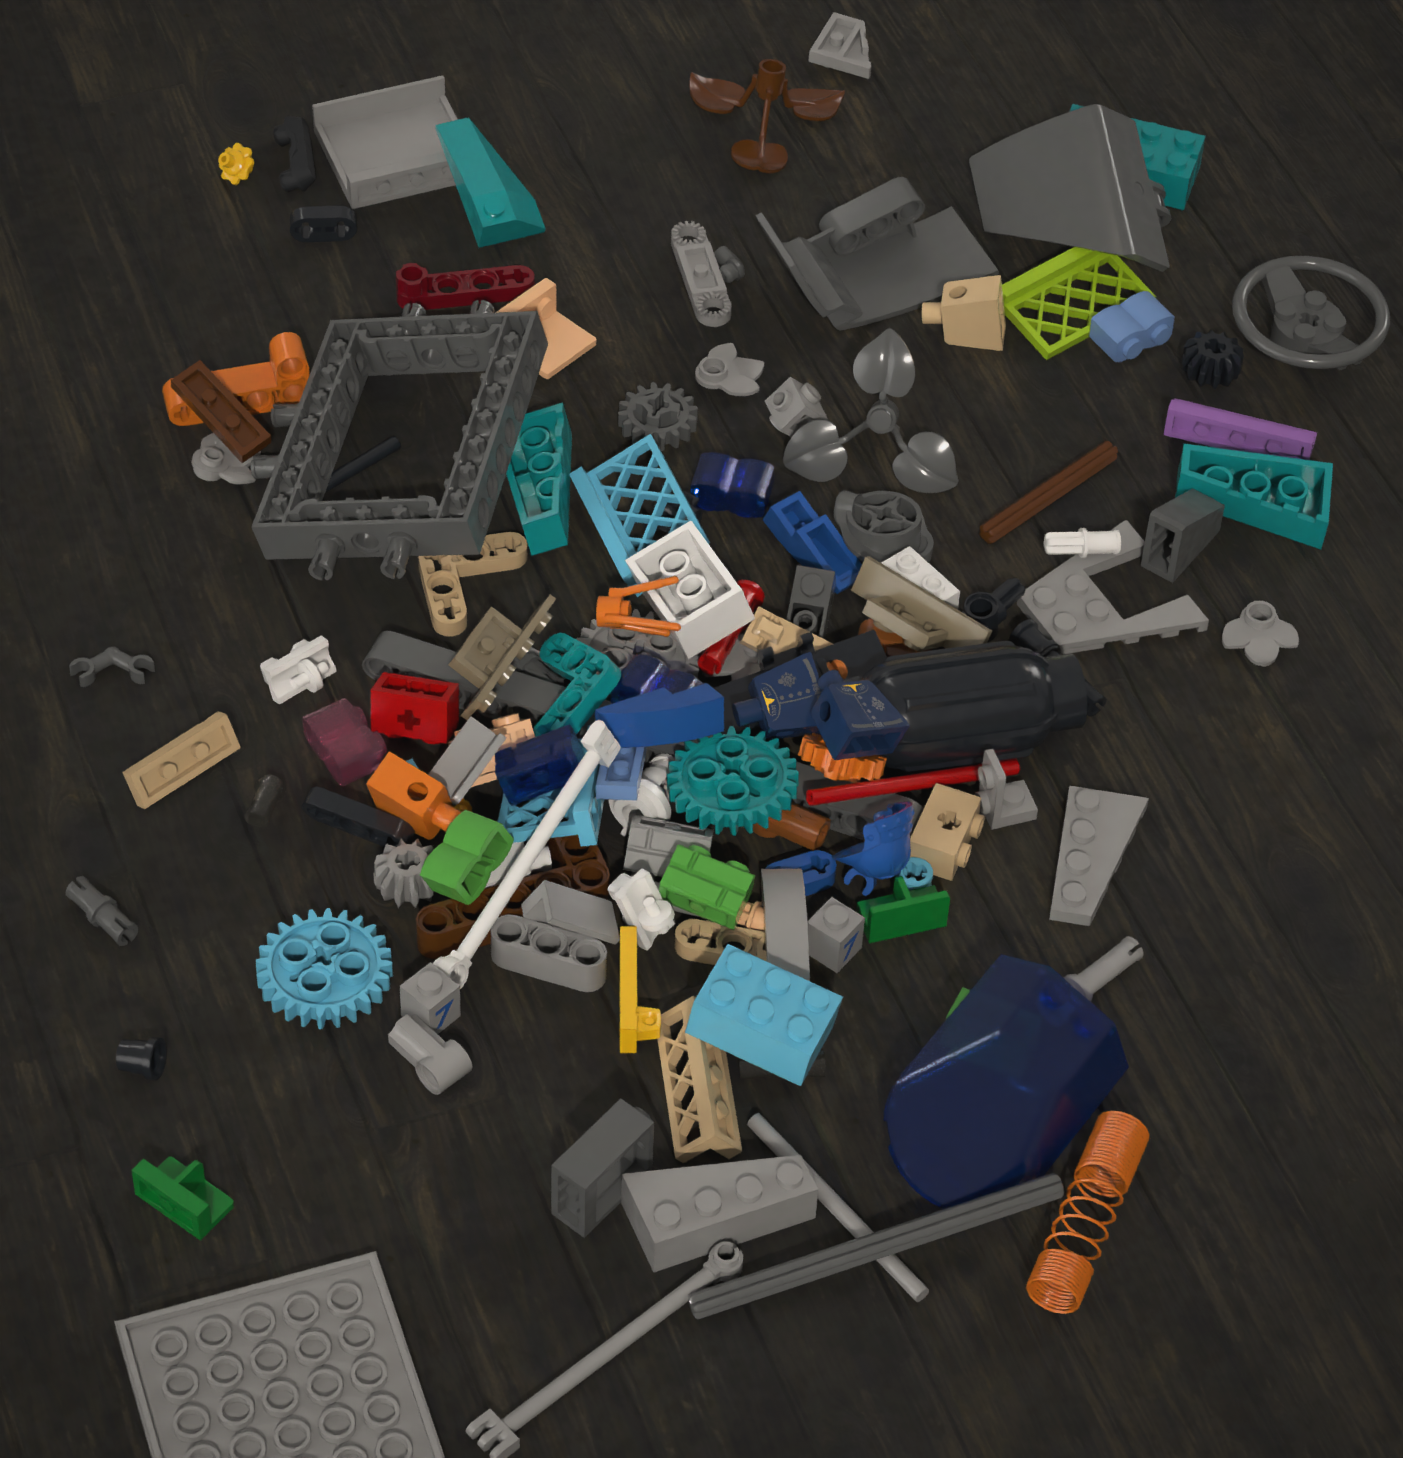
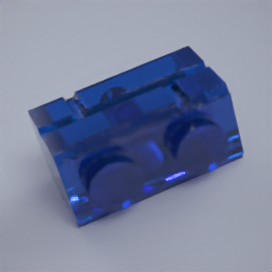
M569 724L518 743L514 748L508 747L495 753V774L509 804L513 806L563 787L585 754L572 726Z

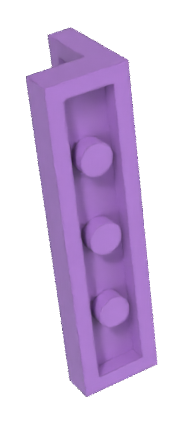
M1176 398L1174 400L1171 399L1164 429L1165 436L1214 448L1310 460L1317 432Z

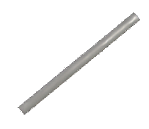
M760 1113L753 1115L747 1123L749 1128L777 1157L799 1155ZM804 1160L818 1187V1200L855 1238L874 1233ZM895 1254L877 1259L878 1263L916 1302H920L927 1296L929 1289Z

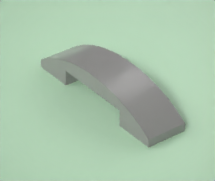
M761 869L766 960L775 966L810 981L807 908L802 869Z

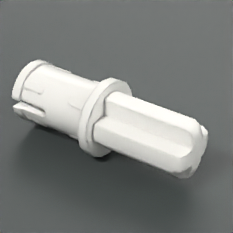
M1080 528L1078 532H1048L1044 537V548L1048 555L1079 554L1080 558H1086L1087 554H1119L1121 550V535L1119 530L1087 531L1086 528Z

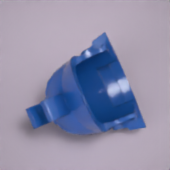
M911 802L888 804L887 809L876 812L873 816L874 822L865 824L863 827L865 841L848 847L832 856V859L852 866L844 877V884L849 885L856 875L863 876L866 879L867 885L862 894L867 896L876 886L877 878L879 880L888 879L901 873V870L907 865L911 856L910 832L913 828L912 819L915 814Z

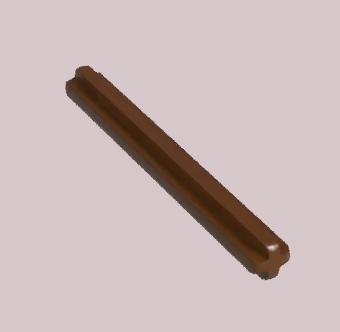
M1104 441L981 524L979 527L980 538L984 539L987 544L996 542L1115 461L1118 448L1113 446L1110 441Z

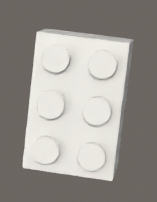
M692 521L687 522L625 560L636 584L673 576L678 577L679 581L676 584L645 591L642 594L661 621L679 623L681 625L679 631H669L688 659L755 619L742 589Z

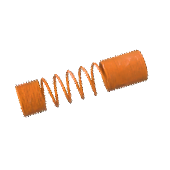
M1113 1110L1100 1114L1074 1172L1075 1181L1067 1188V1199L1059 1207L1060 1216L1053 1221L1051 1227L1052 1234L1045 1239L1044 1251L1039 1254L1026 1284V1290L1030 1298L1046 1310L1067 1314L1073 1313L1080 1308L1094 1273V1269L1088 1260H1096L1101 1257L1102 1251L1095 1242H1104L1108 1239L1109 1233L1104 1225L1112 1224L1116 1221V1214L1111 1207H1118L1123 1204V1195L1128 1192L1149 1141L1150 1135L1147 1127L1131 1114ZM1079 1183H1082L1085 1188L1101 1196H1119V1202L1108 1204L1093 1198L1082 1189ZM1076 1185L1084 1196L1071 1197V1189ZM1085 1199L1102 1205L1111 1212L1112 1219L1109 1221H1099L1086 1216L1075 1207L1072 1201ZM1069 1202L1078 1214L1063 1215L1064 1206ZM1078 1217L1086 1219L1101 1227L1105 1235L1101 1239L1086 1237L1071 1228L1064 1218ZM1061 1220L1071 1232L1056 1233L1057 1223ZM1071 1235L1080 1237L1096 1247L1097 1255L1094 1257L1079 1255L1064 1246L1057 1236ZM1054 1238L1062 1249H1048L1049 1241Z

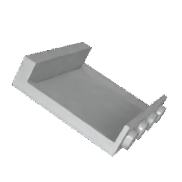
M443 75L312 105L315 135L351 209L456 185L435 130L437 124L458 120L445 96V78Z

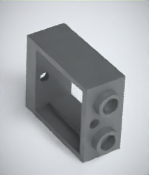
M619 1099L551 1165V1214L584 1238L621 1203L622 1174L652 1171L654 1122L643 1109L632 1107L623 1099Z

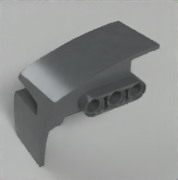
M905 177L894 178L831 210L822 217L819 223L821 233L809 239L798 237L789 242H781L762 212L755 215L759 225L809 302L823 318L827 316L833 326L839 331L871 324L922 308L923 302H938L942 300L943 287L947 282L999 274L996 266L952 206L926 219L913 223L923 214L925 204Z

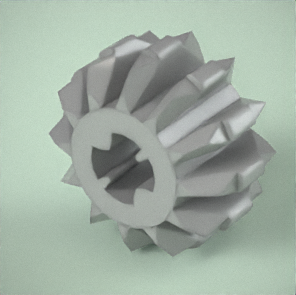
M401 838L397 847L386 844L383 854L376 855L374 862L375 873H373L376 889L381 890L384 901L394 899L398 908L404 902H411L416 908L419 899L431 902L434 891L422 879L420 873L426 857L434 850L432 845L422 847L419 839L415 840L412 844H406Z

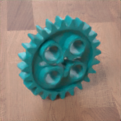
M730 726L727 734L722 735L720 732L713 734V737L710 738L707 736L699 738L697 744L692 741H685V751H675V761H669V773L667 774L670 802H675L676 812H686V822L688 823L699 819L700 830H704L710 824L715 825V834L718 835L724 827H729L733 836H736L738 828L743 826L749 834L753 833V824L756 823L765 829L769 828L768 817L780 821L782 819V810H791V799H797V787L799 786V772L796 770V759L790 758V749L788 747L779 749L778 738L766 742V732L764 731L755 737L751 736L750 727H746L742 734H736L735 728Z

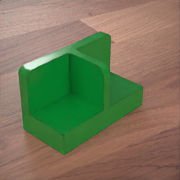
M899 876L895 877L893 894L857 902L856 912L865 917L864 933L868 943H874L947 926L950 896L947 891L937 892L935 885L908 890L904 878Z
M168 1157L156 1168L145 1159H142L131 1170L135 1195L200 1241L234 1208V1201L231 1197L205 1180L203 1163L198 1160H194L186 1167L175 1158Z

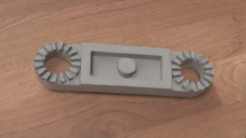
M685 221V224L679 222L671 230V246L695 316L703 325L710 327L722 326L730 320L732 306L711 243L708 241L706 230H704L703 226L700 227L699 223L695 224L694 221H691V223ZM692 236L696 239H693V242L692 240H689V242H687V239L683 241V238L681 237ZM717 307L721 310L718 311V314L716 311L712 314V311L708 313L707 308Z

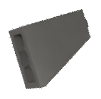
M1191 489L1154 509L1149 516L1141 566L1173 583L1218 534L1225 505L1195 489Z

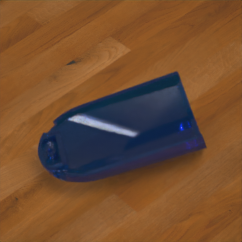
M1001 954L986 969L904 1069L889 1092L884 1111V1121L887 1122L891 1142L888 1149L901 1175L917 1193L942 1209L1044 1176L1129 1068L1115 1023L1052 967Z

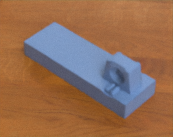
M647 747L620 748L619 753L609 768L600 765L596 782V799L637 801Z

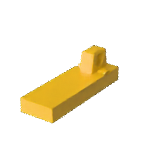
M620 926V1053H637V1041L659 1039L661 1033L660 1009L637 1006V926Z

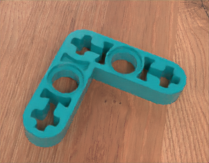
M557 633L549 637L542 645L539 653L540 658L548 667L571 681L533 729L539 750L548 757L559 754L567 747L594 714L595 709H598L616 687L621 678V670L607 655L565 633ZM580 701V703L573 710H571L573 706Z

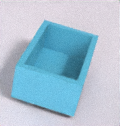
M727 944L693 1002L685 1033L801 1086L834 1026L843 996Z

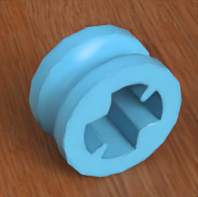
M911 857L907 865L896 877L902 876L908 890L932 886L933 869L926 860Z

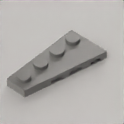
M1069 785L1049 920L1085 926L1091 925L1108 890L1109 882L1114 872L1116 873L1124 851L1135 834L1139 820L1147 809L1149 798Z

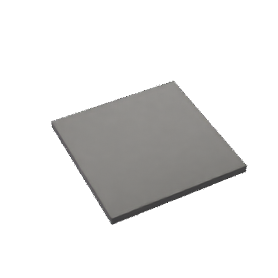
M376 1251L114 1321L151 1458H445Z

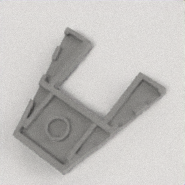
M1127 520L1110 530H1119L1121 550L1119 554H1087L1086 558H1080L1079 554H1075L1026 588L1024 595L1017 601V606L1028 619H1033L1038 624V630L1048 640H1054L1060 645L1061 655L1104 648L1106 642L1122 640L1124 644L1139 642L1140 637L1155 634H1159L1161 638L1178 636L1179 630L1196 628L1198 632H1203L1207 630L1209 619L1189 595L1123 620L1089 576L1143 555L1145 541Z

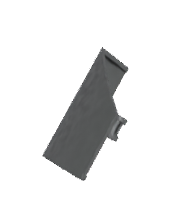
M1093 104L1026 128L969 158L984 232L1119 255L1159 271H1165L1170 268L1161 228L1170 223L1172 219L1171 213L1165 207L1164 198L1166 193L1164 186L1150 180L1148 177L1137 126L1133 119L1105 106Z

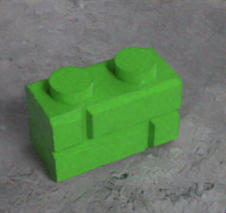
M679 844L660 881L659 892L663 900L668 901L671 905L734 930L752 893L755 875L749 873V869L742 863L737 861L724 863L712 858L711 854L700 846L691 845L687 848Z

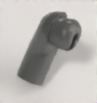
M719 247L714 254L717 263L721 266L720 271L723 280L727 283H731L734 280L739 281L745 275L743 263L728 247Z

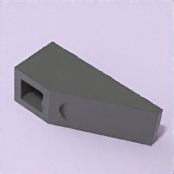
M797 565L787 621L825 639L836 588L835 571Z

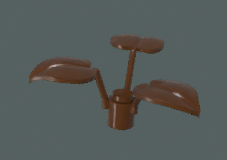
M764 59L759 63L758 74H753L752 82L746 91L741 85L734 82L706 78L691 72L689 80V91L693 101L700 108L712 113L728 114L734 110L735 106L743 107L754 89L758 92L759 98L765 100L759 142L740 140L734 143L731 148V157L736 164L749 170H759L764 173L779 172L784 169L788 161V153L782 145L765 143L771 101L776 100L782 94L785 107L793 108V113L796 116L811 121H825L836 115L844 99L845 90L807 88L788 90V79L785 78L786 65L776 59Z

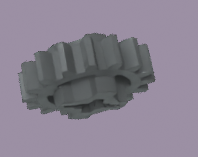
M652 382L650 389L647 390L639 385L637 386V394L627 392L625 401H620L618 427H622L623 437L632 436V444L651 434L661 451H665L666 444H671L674 448H678L679 439L688 442L690 441L691 432H696L698 406H693L694 398L692 396L684 397V389L680 388L675 392L671 391V384L669 383L663 388H658L657 384Z

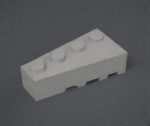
M801 1155L622 1174L621 1204L653 1272L707 1255L720 1242L726 1241L737 1245L816 1218L818 1187Z

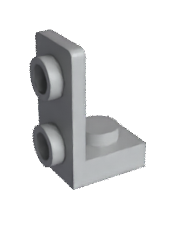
M994 749L985 750L983 765L978 768L979 792H975V796L981 797L979 814L985 815L991 830L1036 820L1038 808L1025 781L1020 780L1006 783V775Z

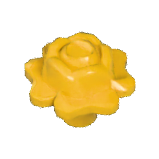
M235 143L233 148L228 147L224 153L220 154L218 162L219 168L223 170L221 174L222 179L230 180L233 185H238L240 180L248 179L254 165V159L251 157V148Z

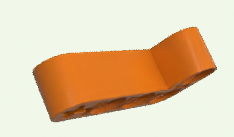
M283 332L272 338L269 344L270 362L211 371L251 415L271 412V408H273L275 403H299L310 374L301 338L296 333ZM171 379L168 380L163 386L162 393L170 421L178 426L204 423L171 388Z

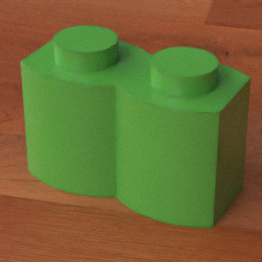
M464 810L449 824L443 843L439 844L426 857L420 876L432 891L470 905L483 892L491 872L497 869L505 860L514 839L502 823Z

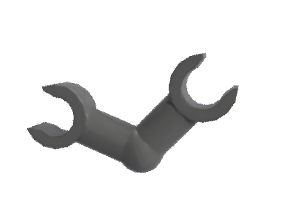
M114 646L106 648L104 652L91 659L85 657L77 658L69 665L71 676L81 671H87L79 676L81 687L91 685L96 679V673L110 665H115L128 671L131 680L138 684H145L144 673L138 669L145 668L155 672L154 661L151 657L147 655L133 657Z

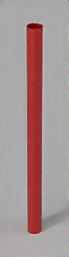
M1016 759L999 761L1006 776L1019 773L1020 765ZM983 764L810 789L806 792V801L808 805L814 806L932 788L936 783L945 786L978 781V768Z

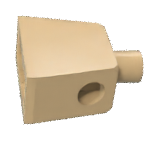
M1001 275L947 282L943 287L941 302H923L922 323L943 324L944 341L949 345L1003 351L1006 320Z

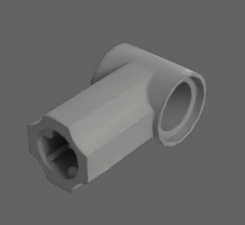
M406 1014L395 1023L394 1028L388 1034L389 1044L415 1067L422 1084L435 1095L442 1093L472 1071V1062L464 1048L455 1040L450 1039L445 1042L417 1015L409 1016Z

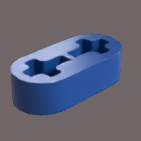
M815 850L774 862L765 869H802L805 896L825 891L834 884L837 864L832 859L831 854Z

